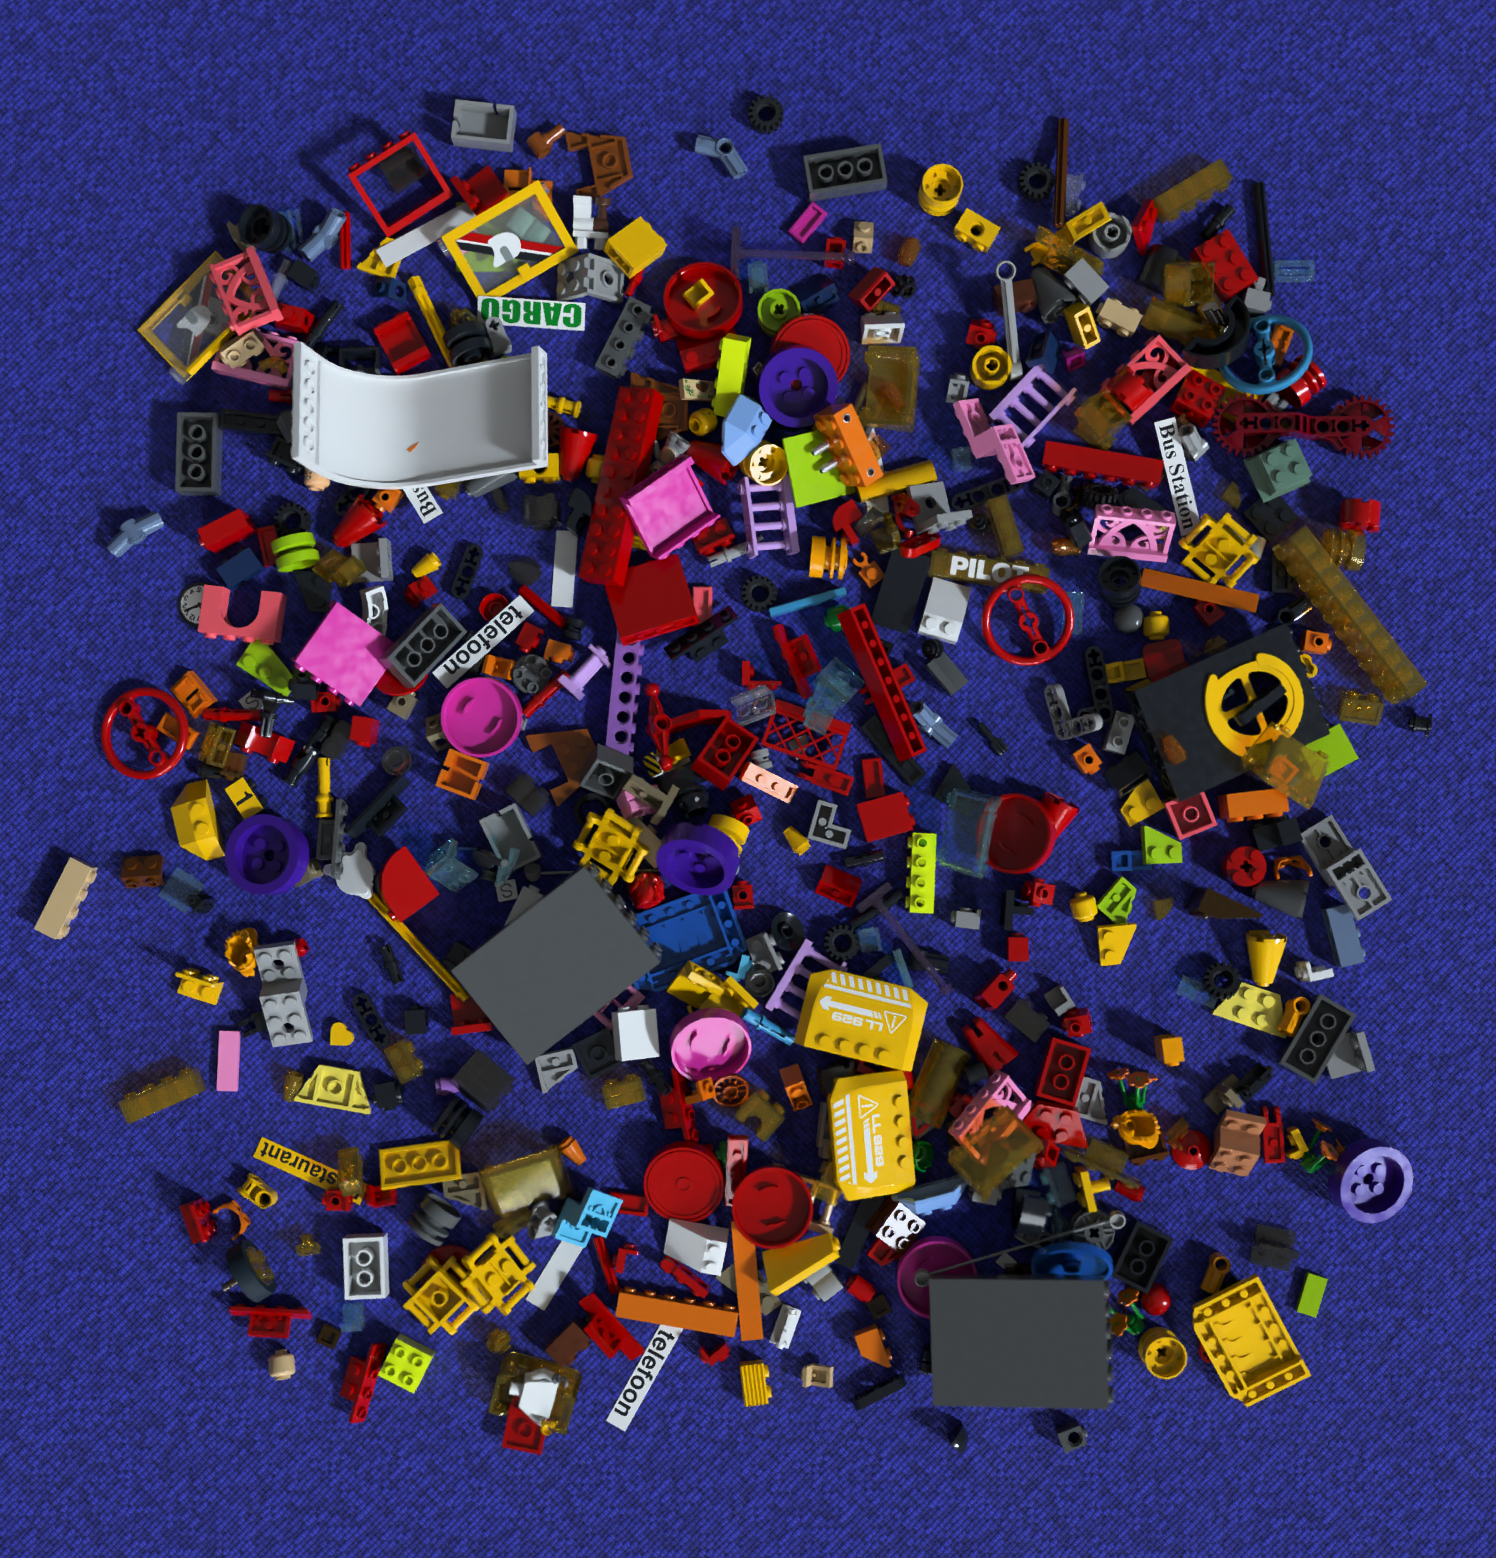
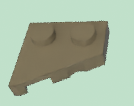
M482 1171L462 1173V1179L442 1182L444 1198L457 1200L462 1204L472 1205L483 1211L488 1209Z

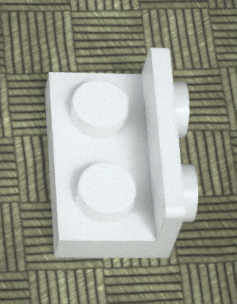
M1309 961L1296 962V967H1294L1297 979H1300V982H1312L1334 977L1332 968L1326 969L1325 965L1311 967Z

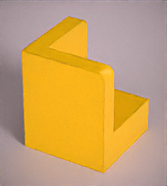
M701 278L683 294V297L696 310L714 295V292L704 279Z
M684 738L669 744L668 756L672 758L673 765L691 756Z

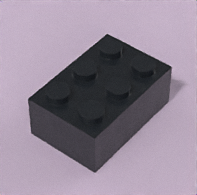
M1133 1217L1112 1259L1113 1273L1111 1276L1148 1294L1174 1239L1170 1235Z

